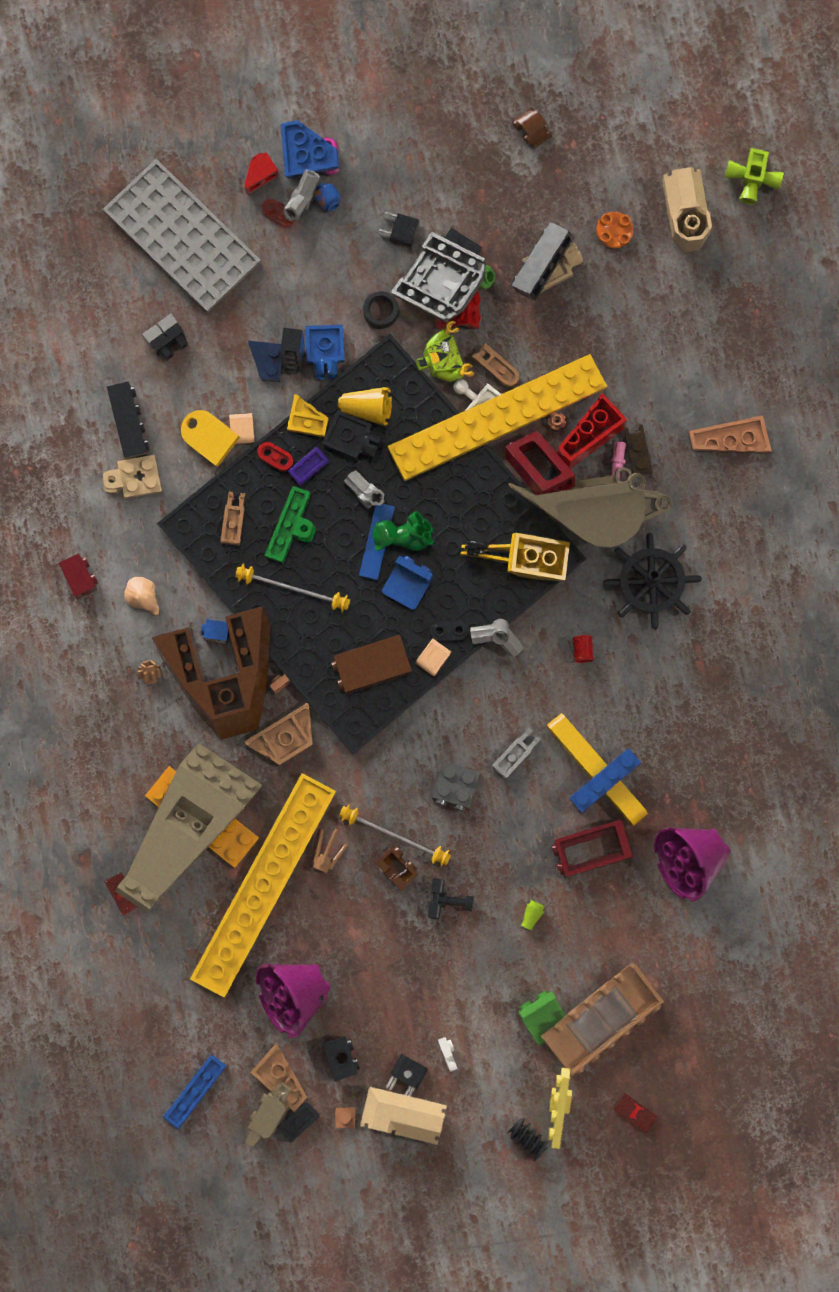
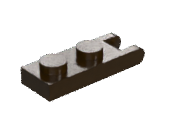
M638 424L639 432L630 434L628 427H624L632 473H639L641 475L652 474L643 425Z

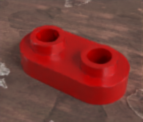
M264 442L259 446L258 456L263 462L282 472L292 468L293 458L290 453L270 442ZM269 450L271 451V454L269 456L264 455V452ZM287 460L286 465H281L280 462Z

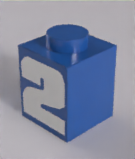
M206 619V624H202L201 635L204 636V640L228 644L229 630L227 622Z

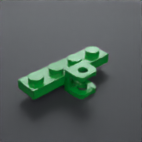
M292 486L265 553L266 558L284 564L293 538L306 543L312 542L316 528L311 521L302 518L311 496L309 491Z

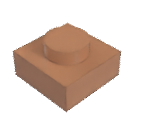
M285 674L282 677L278 675L271 681L270 689L274 694H277L290 684V680Z
M336 1108V1128H356L355 1108Z

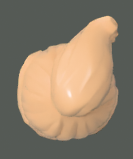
M143 577L130 579L126 584L124 592L127 603L133 608L150 611L152 615L156 616L159 614L155 584Z

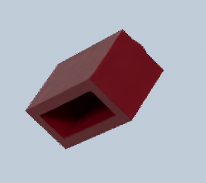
M78 553L59 562V566L76 600L97 591L95 585L98 584L94 573L89 574L87 568L90 565L86 557L82 558Z

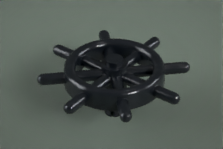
M647 533V549L640 550L629 556L620 547L615 548L614 552L625 561V564L622 568L620 579H606L603 581V585L605 587L620 586L621 592L627 601V604L618 613L620 618H624L632 608L644 613H651V627L656 630L659 628L658 613L667 611L674 605L685 615L691 613V610L679 599L684 591L685 583H699L702 581V577L700 575L685 576L684 569L678 558L686 551V545L681 544L671 554L665 550L654 548V536L652 533ZM647 558L648 572L637 562ZM655 558L665 561L657 571L655 568ZM670 567L675 571L676 576L662 577ZM631 568L643 578H628ZM662 584H677L674 594ZM643 585L635 595L632 594L629 586ZM657 590L668 600L658 604ZM648 591L650 604L640 601Z

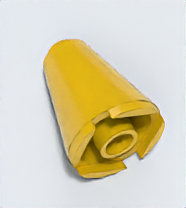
M383 387L344 393L338 399V408L341 409V412L385 426L388 424L385 420L390 419L392 397H388V392H391L390 388Z

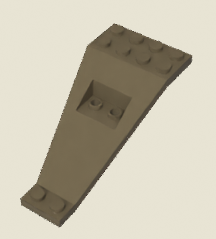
M198 743L180 763L127 876L117 886L115 892L148 913L168 889L238 817L261 789L262 784Z

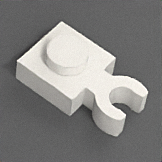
M446 1037L439 1039L438 1042L450 1072L458 1069L451 1053L455 1051L451 1040L447 1041Z

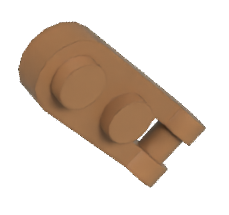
M483 343L480 346V350L471 356L477 364H480L504 386L514 387L518 383V371L486 343ZM486 354L490 356L487 360L483 358Z

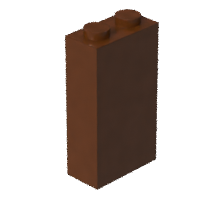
M400 635L334 655V661L331 662L334 672H338L340 679L337 680L340 691L344 690L346 695L412 674Z

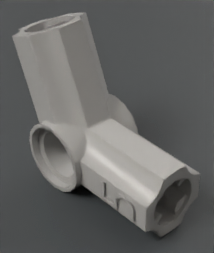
M304 171L298 187L295 188L290 201L284 208L283 213L286 219L290 221L297 220L304 209L307 210L314 198V190L320 179L316 172Z
M356 470L351 472L344 480V483L357 495L359 501L366 508L369 509L374 505L380 506L384 503L385 494L373 484H369Z
M497 619L491 625L471 627L473 644L493 641L496 644H500L505 652L513 657L519 655L521 650H523V644L509 629V624L504 619Z

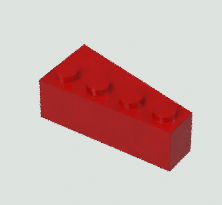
M601 393L597 401L589 408L585 416L581 418L577 426L558 447L557 454L571 469L624 430L627 419Z

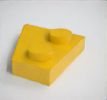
M294 394L287 430L325 438L328 417L301 399L299 395Z

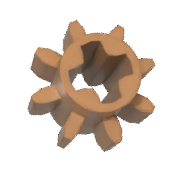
M152 660L144 661L138 667V679H143L145 684L156 683L158 681L157 678H161V667Z

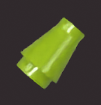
M530 900V903L526 905L521 926L532 930L533 926L543 915L545 906Z

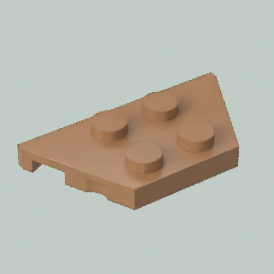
M306 703L244 741L245 744L278 765H282L313 746L309 704Z

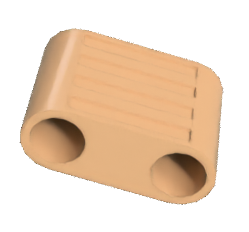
M252 413L230 415V429L240 436L236 444L255 443Z
M432 639L415 664L432 676H435L452 652Z

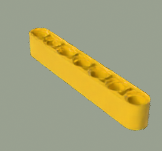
M562 713L546 725L552 735L590 779L608 766ZM621 781L604 794L632 826H635L648 814L646 809Z

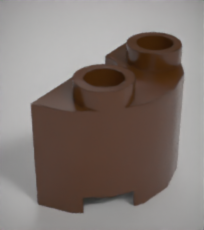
M530 107L513 119L512 124L517 131L521 130L525 134L523 136L524 141L534 149L552 137L551 131L545 126L547 122L537 110L533 111V107Z
M396 846L395 848L391 847L375 864L402 891L418 874L415 871L417 867L410 860L406 862L402 858L404 854Z

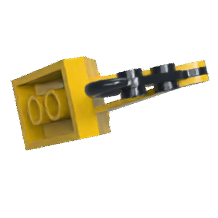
M513 533L511 544L489 545L483 541H468L467 545L461 546L460 555L508 563L507 572L520 577L564 581L566 578L570 542ZM485 551L510 552L509 558L486 555Z

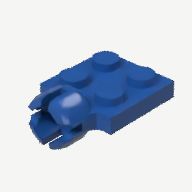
M343 325L305 326L307 364L315 366V376L317 379L325 380L324 371H328V380L336 378L338 363L345 362Z

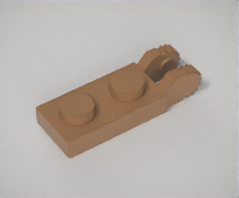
M229 491L227 505H225L221 544L240 546L245 511V493H241L239 496V506H232L234 494Z

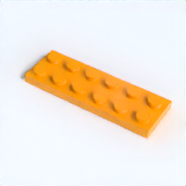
M169 766L146 793L145 797L160 807L176 771ZM235 819L209 848L232 867L236 868L260 838Z

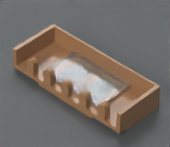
M631 963L540 1037L563 1067L570 1069V1075H578L585 1069L584 1066L586 1064L595 1062L600 1057L602 1051L611 1049L616 1044L615 1041L617 1039L626 1037L631 1032L630 1029L633 1026L642 1024L649 1013L657 1012L664 1001L639 968Z

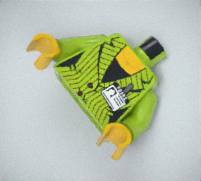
M450 321L447 324V329L443 328L429 340L423 352L424 358L416 360L419 370L428 368L432 377L448 382L463 378L464 375L468 377L474 375L472 371L467 373V369L473 366L470 364L463 365L454 337L450 335V333H457L459 331L458 327L451 330V326L456 323L454 321Z

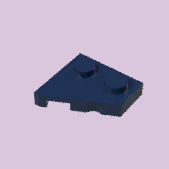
M248 340V345L261 380L280 383L283 364L280 350L281 344Z

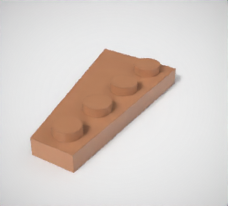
M763 415L689 431L693 451L772 452Z

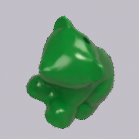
M418 511L413 512L408 517L409 522L399 527H396L389 520H381L375 524L372 533L375 550L380 551L391 544L408 548L411 551L422 550L434 543L431 537V533L434 532L433 527L427 519H423Z

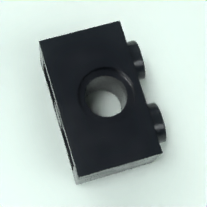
M346 1036L323 1043L335 1082L358 1074L357 1070L360 1067L357 1058L353 1059L350 1052L354 1050L351 1039L347 1040ZM342 1052L348 1056V1060L344 1064L338 1063L336 1059L337 1055Z

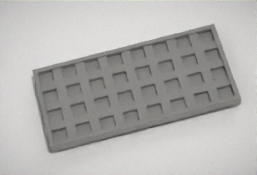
M157 159L103 208V212L207 313L261 263V260Z

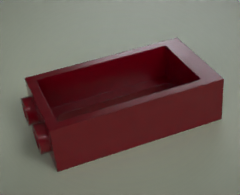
M538 431L528 434L524 438L512 442L505 447L506 460L536 495L567 491L575 487V474ZM537 447L560 476L550 481L545 480L523 453Z
M622 820L555 839L553 841L554 845H551L554 856H558L560 861L557 864L560 875L564 874L565 878L633 857ZM610 834L616 835L620 846L619 852L574 866L569 865L565 854L567 847Z

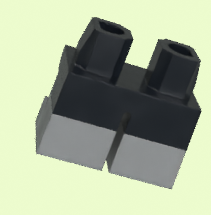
M172 314L158 322V326L155 324L142 334L147 344L152 347L158 356L161 355L166 361L174 356L173 351L170 349L171 346L176 344L180 350L188 346L184 331Z

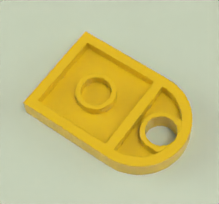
M196 410L189 413L181 425V434L184 441L217 467L240 439L237 433L204 410ZM196 419L197 426L190 429V421Z

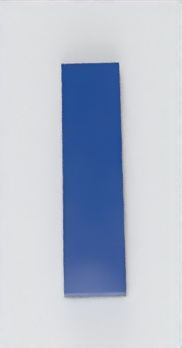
M386 504L375 506L359 577L378 581L386 547L376 551L372 533L377 522L381 520L392 522L395 506Z
M211 1054L163 1118L179 1130L227 1066Z

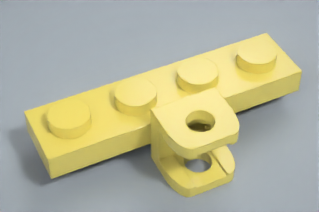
M562 1068L561 1075H557L556 1087H559V1091L556 1092V1088H552L550 1099L551 1122L554 1123V1127L549 1129L548 1140H552V1148L560 1149L564 1114L570 1113L572 1090H568L570 1069Z

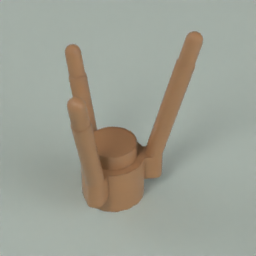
M320 829L316 853L312 861L315 863L313 868L328 873V870L333 869L335 863L347 848V844H344L332 861L328 857L338 832L337 829L334 830L324 855H320L324 832L323 829Z

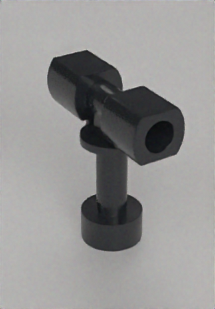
M433 878L431 890L433 898L432 903L429 905L428 918L439 919L441 907L445 908V904L465 907L464 911L472 912L474 896L466 895V899L448 897L447 892H443L445 880Z

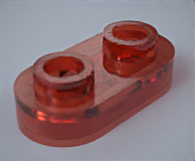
M267 199L263 202L261 209L266 218L283 228H290L296 223V220L290 221L283 218L285 215L283 213L285 205L275 199ZM273 205L274 209L269 210L268 206Z

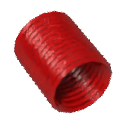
M580 635L573 637L574 662H593L595 660L593 636Z

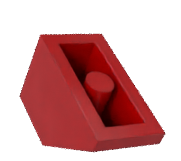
M267 152L255 155L250 161L244 184L247 195L279 176L278 169Z

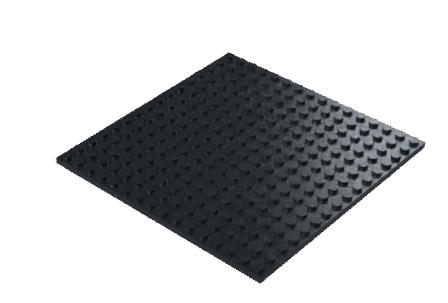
M391 334L387 335L306 401L315 407L317 411L328 417L327 433L337 410L341 411L338 408V399L344 393L383 387L390 388L391 392H388V397H392L390 419L385 420L388 424L384 426L361 419L371 423L373 426L371 432L382 437L383 444L381 449H377L379 454L375 458L361 454L356 460L322 445L324 437L288 431L289 415L157 523L233 614L261 606L266 608L271 626L269 657L283 674L288 677L294 687L352 755L488 643L473 644L471 627L491 625L497 619H504L508 624H511L561 582L520 577L507 572L508 563L460 555L462 545H467L468 541H483L489 545L511 544L513 533L570 542L566 577L587 560L547 513L508 486L511 483L525 488L487 444L409 480H403L388 450V446L460 413L423 370L418 369L416 362ZM270 442L290 453L294 466L317 447L329 460V463L300 486L288 471H279L263 462L258 456V448L262 443ZM269 450L264 452V455L269 456L271 454V451ZM282 460L280 464L286 465L287 460ZM355 470L369 484H373L385 494L383 504L395 506L392 522L396 527L409 522L408 517L413 512L418 511L423 519H427L430 522L434 531L431 533L432 540L434 541L433 545L419 551H411L408 548L393 544L386 546L378 581L359 577L376 505L371 506L369 509L366 508L359 501L357 495L344 483L347 476ZM292 486L311 493L302 518L311 521L316 528V532L312 542L309 543L293 538L283 564L266 558L265 553ZM229 491L234 494L232 506H239V496L241 493H245V511L240 546L221 544L225 505H227ZM485 551V554L509 558L510 552ZM399 556L403 558L404 556L410 557L415 561L414 564L420 567L421 565L431 569L430 573L433 574L431 583L414 610L407 608L382 593V589L393 572ZM243 564L246 569L253 566L254 575L330 598H334V595L340 592V597L348 595L347 599H350L348 610H344L341 613L340 608L332 609V602L260 580L252 579L247 585L243 579L238 582V578L235 577L238 566L242 567ZM444 621H462L466 623L469 631L468 636L464 640L438 642L452 653L435 676H432L415 664L432 640L430 629L434 623ZM457 627L455 629L457 633H461L463 631L460 627ZM438 628L436 633L442 634L443 629ZM400 635L412 674L348 695L345 694L344 690L340 691L337 682L340 676L338 672H334L331 663L334 661V655Z

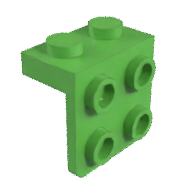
M546 990L536 996L538 1000L531 1004L528 1001L520 1006L521 1011L518 1012L538 1045L545 1043L540 1036L565 1016V1013L555 999L554 993L552 991L548 993Z

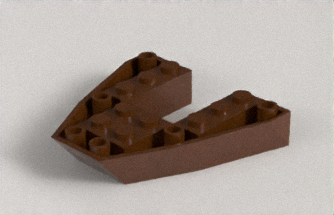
M262 606L225 617L239 668V673L206 682L192 628L186 627L152 637L161 659L192 707L221 740L258 730L267 689L271 630L266 608Z

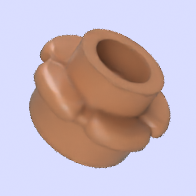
M554 412L550 414L547 423L553 430H559L566 425L565 416L562 413Z

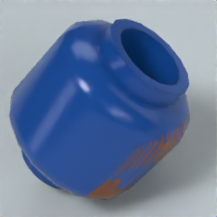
M322 183L316 187L317 191L314 193V199L322 210L330 212L340 206L342 197L334 184Z

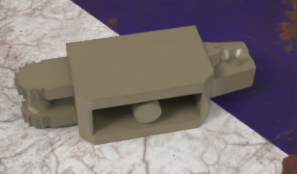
M280 1082L274 1091H271L268 1095L264 1094L258 1103L261 1105L259 1110H254L249 1118L251 1123L248 1126L251 1131L246 1139L248 1146H255L262 1137L268 1138L274 1134L290 1108L287 1098L291 1087L284 1082Z

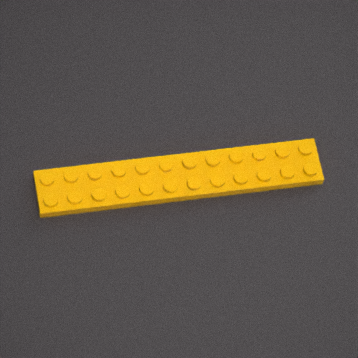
M591 354L389 445L388 450L403 480L406 481L607 389V385Z
M303 773L301 774L190 980L224 998L226 997L336 793L335 790Z

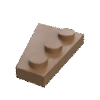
M276 1043L250 1073L270 1091H274L280 1082L290 1086L291 1090L287 1101H289L290 1109L295 1112L308 1097Z

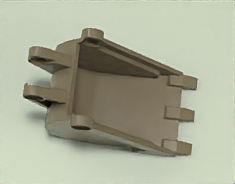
M626 467L617 468L614 475L576 480L574 488L554 493L536 495L531 488H522L511 483L508 484L517 493L539 507L573 534L599 547H614L627 542L638 532L644 520L667 512L672 507V500L669 496L658 491L644 490L646 478L639 473L632 474ZM627 471L628 478L625 481H620L618 478L619 472ZM634 477L641 478L642 484L639 487L632 485ZM667 499V506L665 508H662L665 505Z

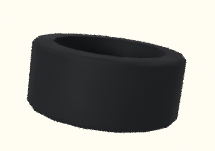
M384 291L370 294L363 305L366 322L377 329H386L392 326L399 314L398 302L395 297ZM385 300L390 303L392 307L390 317L381 321L374 319L370 314V307L373 302Z

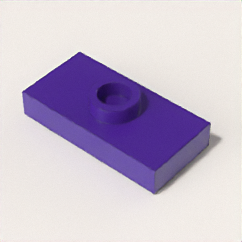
M315 447L290 468L288 473L301 486L329 463V460Z

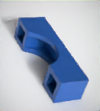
M628 748L570 797L571 801L583 814L605 793L642 763Z

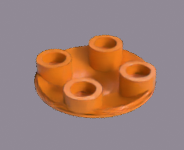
M609 212L603 214L599 219L596 233L604 245L610 248H620L631 240L633 225L628 215L619 212Z

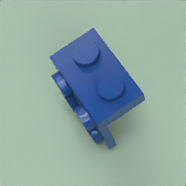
M399 556L393 572L382 589V593L407 608L414 610L431 583L433 574L430 573L431 569L424 565L420 567L414 564L415 561L410 557L404 556L403 558Z

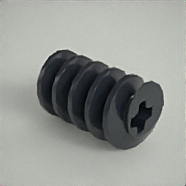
M523 1117L506 1134L512 1133L510 1136L511 1140L517 1137L516 1145L523 1143L521 1150L529 1149L528 1156L535 1154L533 1159L535 1162L548 1148L546 1147L548 1140L546 1139L541 1142L543 1135L535 1136L537 1131L535 1128L529 1131L531 1124L523 1125L525 1121Z

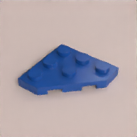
M299 120L281 123L285 177L287 179L303 176L305 170L320 173L340 169L339 150Z

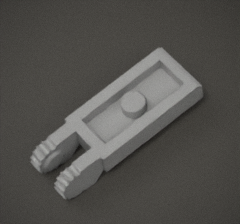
M530 728L520 738H517L492 765L504 779L510 776L540 742L541 738L537 737L529 746L523 743L531 735L532 730Z

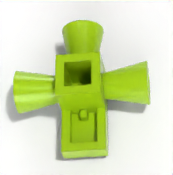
M751 148L746 167L729 160L725 178L743 179L742 185L745 186L739 198L740 202L756 205L758 189L761 188L762 183L780 190L784 172H765L769 152Z

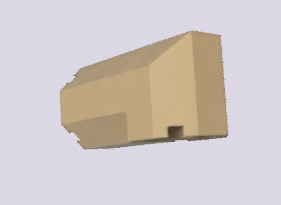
M691 167L676 169L672 171L671 176H668V173L664 174L662 179L672 240L684 253L699 251L712 229L701 170L697 169L694 172V168Z
M369 1087L360 1126L365 1127V1123L369 1124L368 1128L392 1133V1130H396L395 1135L438 1145L435 1136L440 1137L445 1113L441 1111L442 1109L446 1110L447 1105Z

